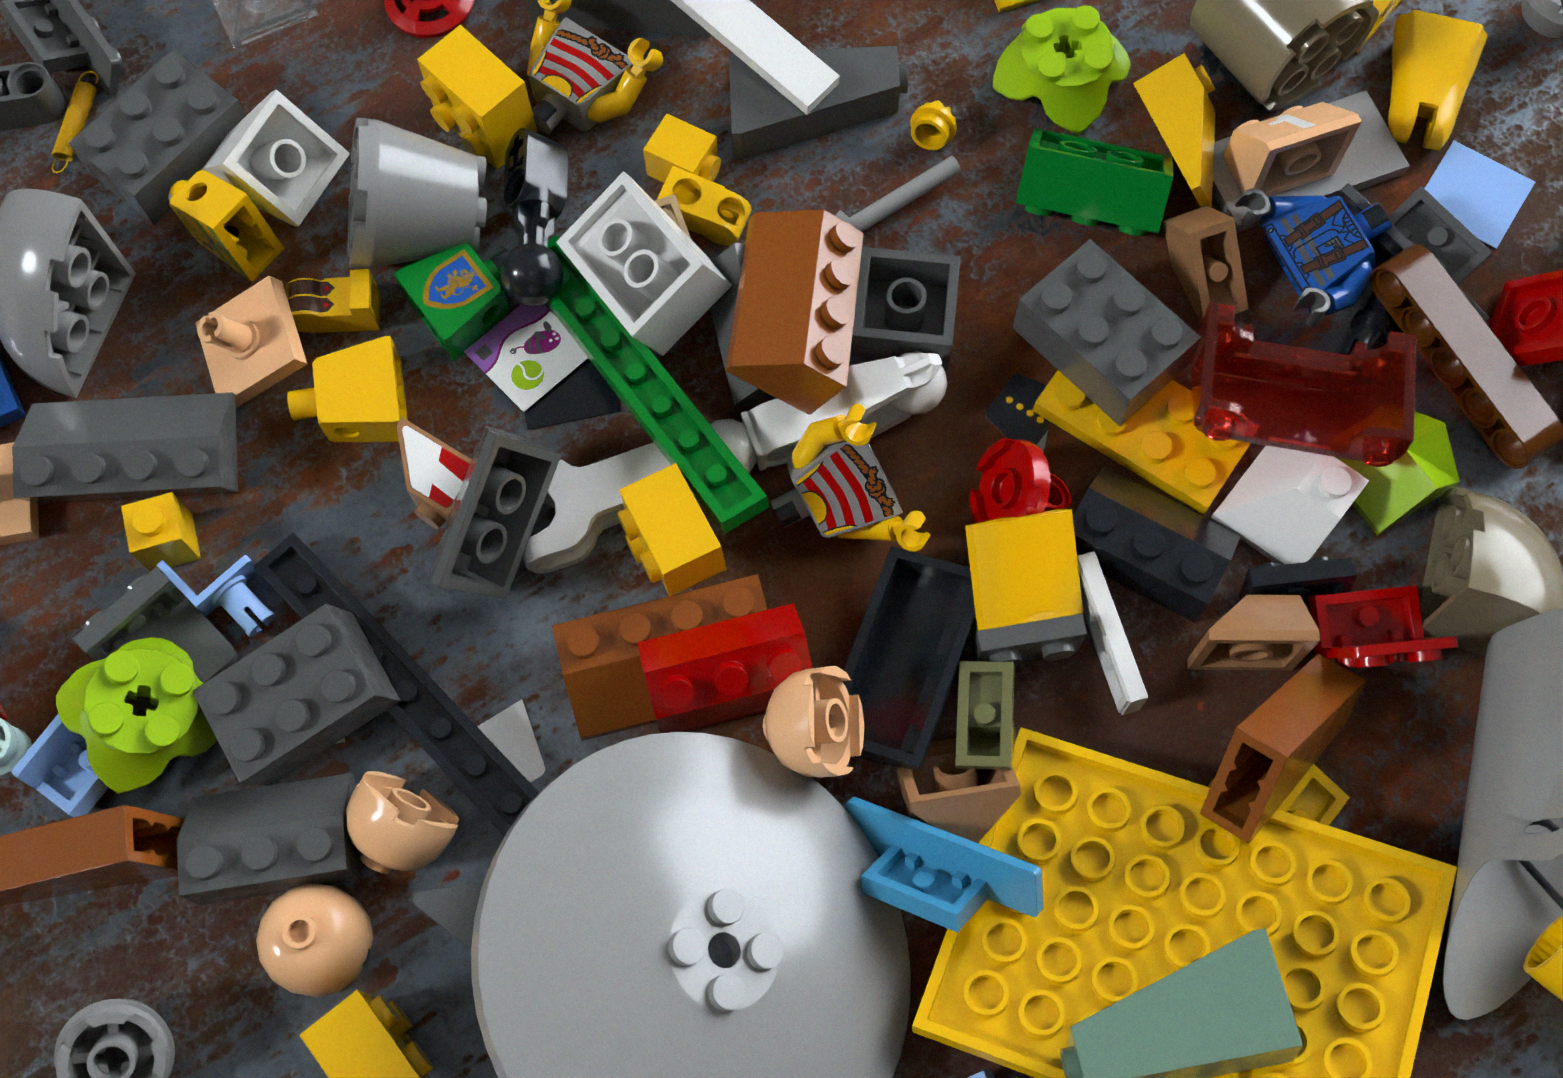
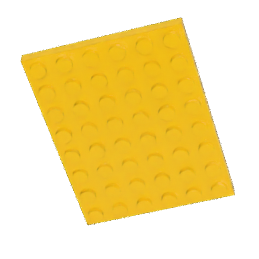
M1020 728L1014 744L1012 767L1020 784L1021 795L978 844L1040 867L1042 870L1043 910L1037 917H1032L987 899L958 933L947 928L912 1025L913 1033L1034 1078H1065L1060 1049L1068 1047L1067 1043L1071 1026L1249 932L1265 928L1303 1046L1293 1062L1210 1078L1411 1077L1457 866L1278 809L1248 844L1199 814L1210 787L1032 730Z

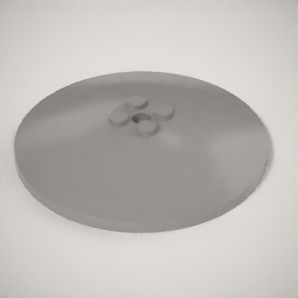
M695 732L649 734L621 741L601 749L574 764L548 784L524 808L507 831L492 859L479 896L474 917L471 945L472 988L476 1015L483 1041L498 1078H892L900 1059L910 1007L911 969L908 941L900 908L868 896L862 891L861 875L879 858L865 833L848 811L813 778L803 776L785 767L777 756L771 752L730 737ZM713 936L722 938L730 947L731 960L727 968L718 967L709 957L708 945Z

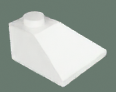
M274 90L226 135L202 170L213 174L248 194L257 209L297 227L300 226L350 153L278 90Z
M1269 441L1211 518L1223 527L1241 535V540L1275 563L1281 565L1304 563L1310 560L1369 480L1325 450Z

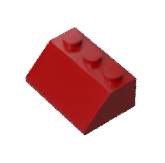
M793 603L637 642L649 696L660 733L686 732L765 712L774 689L795 672L812 668L805 631Z

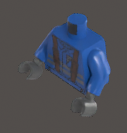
M1251 188L1246 190L1235 203L1236 207L1245 206L1251 209L1241 219L1244 227H1253L1261 218L1267 221L1261 224L1265 242L1299 296L1293 307L1294 311L1306 308L1310 314L1306 321L1309 327H1316L1324 315H1331L1352 307L1357 303L1370 281L1372 268L1375 266V253L1369 240L1392 228L1387 213L1378 202L1353 216L1340 196H1332L1330 198H1326L1323 195L1267 196L1263 191Z

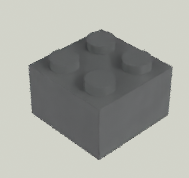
M862 247L850 362L864 363L893 356L899 357L906 352L921 351L923 353L938 354L942 361L941 366L944 368V371L948 372L953 346L961 256Z

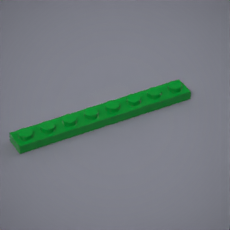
M557 235L548 240L547 247L559 258L563 267L564 277L558 294L546 304L671 465L677 464L692 493L723 533H728L769 508L767 495L650 349L629 334L556 242L560 237Z

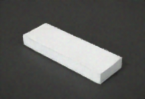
M1093 551L1078 555L1083 616L1117 710L1122 716L1139 711L1148 699V694L1096 553Z

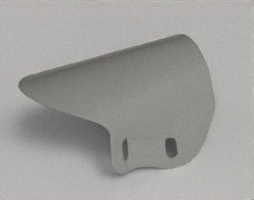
M1552 609L1509 625L1495 633L1487 645L1443 970L1444 998L1449 1012L1456 1018L1463 1020L1480 1017L1497 1009L1532 978L1523 969L1526 955L1541 933L1553 921L1563 915V910L1519 862L1530 861L1563 897V609ZM1548 819L1561 829L1552 832L1546 827L1531 824Z

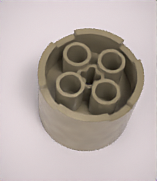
M1197 0L1191 13L1190 27L1258 103L1263 104L1269 111H1275L1295 103L1316 89L1318 82L1315 79L1327 73L1340 58L1343 61H1347L1372 30L1379 11L1373 5V0Z

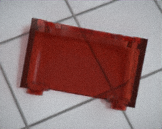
M1209 303L1197 333L1201 336V339L1191 359L1194 426L1197 430L1204 433L1206 437L1217 441L1230 439L1357 460L1373 467L1388 466L1405 455L1414 441L1417 335L1391 331L1387 337L1386 345L1377 349L1367 350V343L1356 342L1350 355L1254 340L1255 325L1244 323L1241 329L1235 323V306Z

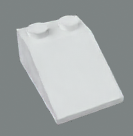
M624 171L556 242L629 334L662 356L732 286L707 255Z

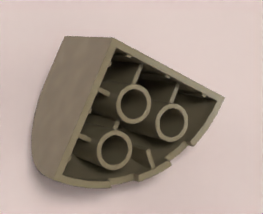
M1452 487L1439 497L1420 598L1424 637L1457 636L1458 647L1455 648L1486 656L1488 642L1498 631L1549 610L1563 609V568L1545 534L1520 510L1496 497L1461 487Z

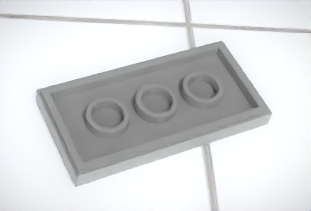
M1367 90L1328 103L1358 113L1362 121L1335 174L1270 196L1323 195L1326 198L1332 196L1342 197L1341 189L1347 183L1359 191L1405 175L1410 165ZM1228 137L1214 142L1212 194L1222 213L1234 218L1236 233L1250 229L1242 225L1241 219L1251 209L1245 206H1235L1242 193L1223 157L1231 138ZM1261 218L1253 227L1261 225L1267 221H1264Z

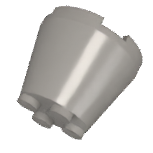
M356 118L351 151V163H354L351 168L350 194L348 196L347 255L350 257L349 267L374 268L422 260L442 250L468 243L475 252H478L480 227H485L487 200L486 198L479 197V185L483 186L485 182L486 158L475 156L474 154L377 119Z

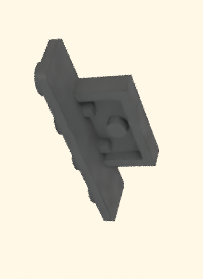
M0 0L1 15L34 62L43 65L49 73L87 66L90 71L98 74V83L107 95L118 93L119 75L123 74V62L120 53L115 47H111L101 34L98 22L93 16L87 14L79 0Z
M1349 183L1341 189L1343 199L1346 201L1345 204L1353 216L1372 206ZM1422 186L1388 216L1392 228L1382 233L1376 239L1380 247L1391 257L1414 244L1424 246L1437 258L1458 287L1492 256V251ZM1463 292L1485 323L1489 325L1490 317Z

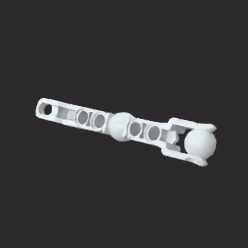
M921 351L906 352L899 357L893 356L849 366L847 387L811 415L776 398L762 403L748 412L740 413L742 422L733 419H721L713 421L710 425L747 472L750 473L756 462L760 471L767 467L788 463L792 458V451L812 422L838 415L846 416L850 407L859 403L866 409L859 422L862 424L877 423L871 436L873 438L907 420L911 415L925 414L938 406L945 395L948 383L944 368L941 366V358L938 354L923 353ZM654 442L583 467L571 466L560 459L543 504L555 508V516L550 526L529 538L523 554L526 568L534 573L542 574L584 561L595 547L601 532L604 529L621 523L617 512L625 508L619 489L671 465Z

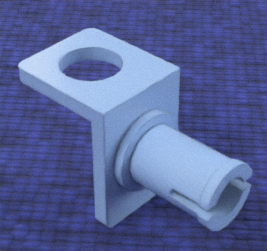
M247 555L241 557L198 596L163 560L157 564V567L205 616L209 615L215 608L222 606L246 631L249 637H254L263 631L249 616L251 612L266 626L275 618L274 612L270 611L245 585L258 572L254 568L255 564Z

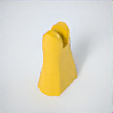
M1412 10L1409 13L1400 15L1396 19L1393 33L1392 85L1388 114V129L1395 141L1407 143L1417 116L1428 119L1423 148L1439 151L1448 141L1488 37L1482 24L1419 10Z

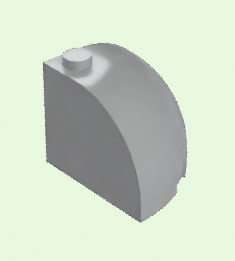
M40 189L13 190L5 195L0 206V340L16 365L30 379L49 390L77 398L136 272L82 199Z

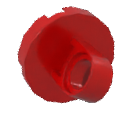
M1001 438L991 445L981 457L976 471L983 472L979 490L971 489L970 492L971 514L975 524L1004 517H1023L1055 509H1067L1072 501L1071 493L1065 483L1056 475L1050 473L1049 464L1042 449L1030 441Z

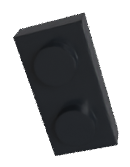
M1317 557L1304 563L1286 565L1275 562L1264 563L1255 568L1248 569L1239 598L1242 600L1246 595H1300L1304 604L1309 606L1308 597L1350 592L1358 574L1352 557L1340 559Z

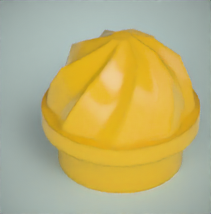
M939 100L925 103L918 107L910 120L912 139L918 146L926 150L941 149L952 141L957 130L956 117L952 115L950 106L945 107Z

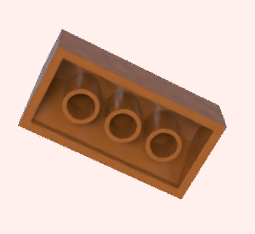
M824 209L757 212L749 218L726 361V372L808 415H811L847 387L863 232Z
M758 574L552 625L562 674L581 740L584 741L655 723L656 719L637 642L768 610Z

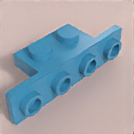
M852 797L845 804L848 813L865 833L877 855L880 856L861 875L862 891L864 894L957 933L987 899L1032 917H1037L1043 910L1042 870L1040 867L857 797Z

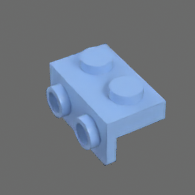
M59 714L12 769V774L16 778L36 789L73 818L88 814L109 788L94 774L90 766L85 739L82 735L69 731L61 722Z

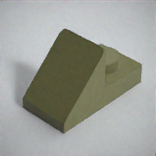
M959 661L955 760L957 769L1011 770L1016 737L1013 721L1015 677L1013 662Z

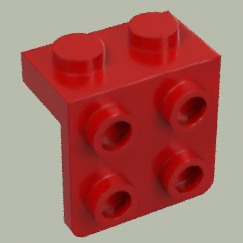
M1417 585L1308 597L1309 612L1319 629L1320 641L1314 647L1315 656L1320 654L1327 659H1334L1336 664L1344 668L1390 665L1392 662L1441 660L1443 659L1441 649L1458 647L1457 636L1424 637Z

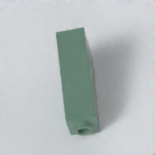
M1263 928L1249 932L1071 1026L1067 1043L1068 1047L1061 1048L1060 1055L1065 1078H1210L1293 1062L1303 1043L1266 929Z

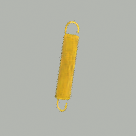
M94 71L82 73L74 87L52 150L54 161L51 169L53 173L62 172L67 167L68 162L73 161L75 152L68 143L84 129L97 92L95 86L87 82H80V79L86 73H94L97 77L95 84H97L99 76ZM56 158L66 161L65 166L60 171L54 170Z

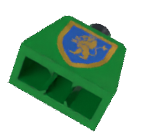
M468 243L442 250L393 273L406 300L453 362L464 355V351L498 324L510 311L500 279L502 262L509 253L506 248L482 262Z

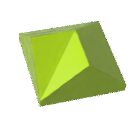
M1395 404L1323 449L1369 480L1352 505L1377 536L1460 483L1445 422Z

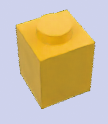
M667 113L643 149L647 175L665 183L672 166L712 182L715 180L721 166V158L718 157L717 137Z
M173 492L121 506L129 553L150 572L162 560L171 568L201 559L193 515Z

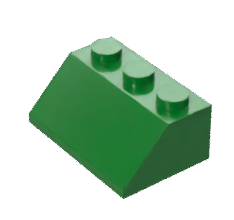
M1034 127L1016 203L1025 205V211L1035 215L1051 216L1053 211L1072 215V221L1082 225L1098 226L1100 221L1119 225V231L1129 235L1146 236L1147 231L1159 233L1174 177L1173 159L1170 155Z

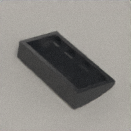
M891 546L843 670L847 672L851 681L842 682L846 686L849 695H859L863 710L865 726L861 755L854 757L889 766L921 771L958 670L959 661L962 659L976 620L969 567Z

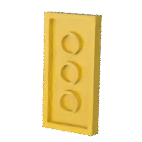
M1057 370L1038 397L1032 410L1202 515L1206 513L1258 433V430L1174 380H1171L1121 426L1115 423L1059 370Z

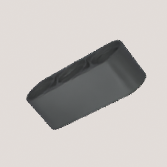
M24 62L0 66V131L48 124L62 117L67 107L66 97L43 65L36 62Z

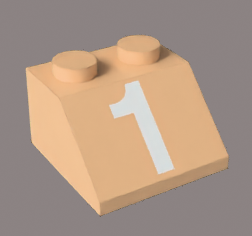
M1325 102L1305 108L1303 106H1294L1279 116L1264 121L1250 120L1241 124L1233 131L1223 157L1242 195L1251 188L1259 189L1267 196L1274 195L1333 176L1362 121L1358 113Z

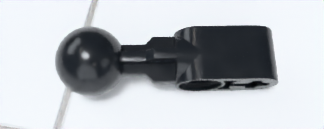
M524 127L515 132L509 142L505 155L503 202L506 207L513 209V224L519 231V245L505 256L500 269V279L505 292L511 299L525 306H539L549 302L558 294L563 283L562 264L557 255L547 247L548 238L554 235L555 221L562 213L567 199L568 149L566 146Z

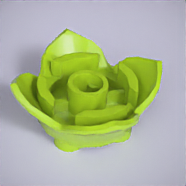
M1087 5L1077 8H1054L1041 14L1030 16L1022 25L1020 34L1006 47L998 59L992 88L1009 99L1019 101L1038 97L1042 102L1046 115L1055 124L1080 135L1101 115L1107 102L1110 84L1112 82L1121 83L1127 78L1131 64L1127 52L1100 20L1099 12L1095 8Z
M144 638L122 645L108 657L88 663L76 670L61 686L56 695V707L61 722L69 731L82 735L87 743L88 761L94 774L107 787L118 794L149 785L163 773L169 761L174 757H194L206 752L218 741L193 693V690L203 683L194 672L192 660L183 649L164 638ZM140 696L150 698V704L157 706L155 711L147 709L146 716L133 715V705L128 702L131 699L136 700Z

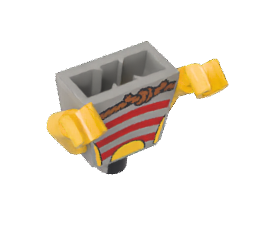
M537 0L545 11L543 16H538L527 67V75L530 80L533 96L538 102L532 109L536 127L540 131L549 134L564 119L581 131L590 130L598 122L602 123L626 115L631 110L647 81V78L644 76L646 71L653 72L662 66V53L653 48L644 60V54L649 49L650 43L643 38H637L630 43L628 55L567 17L561 23L557 20L558 14L564 13L570 8L572 0H557L553 5H551L550 0Z
M859 403L854 404L850 407L846 416L838 415L809 424L792 451V458L787 463L795 489L771 500L772 507L782 526L786 528L811 515L824 538L836 536L837 538L897 541L902 548L908 551L915 552L922 549L931 535L928 532L919 533L915 530L923 525L926 518L921 511L910 512L904 521L898 516L903 513L901 506L868 443L877 423L862 424L859 422L866 410L864 406Z

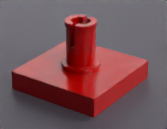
M1563 269L1507 281L1504 284L1488 327L1519 367L1558 361L1563 365Z

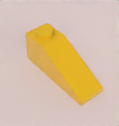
M1185 53L1133 84L1200 207H1212L1215 109L1207 94L1214 91L1215 87L1203 65L1193 69Z

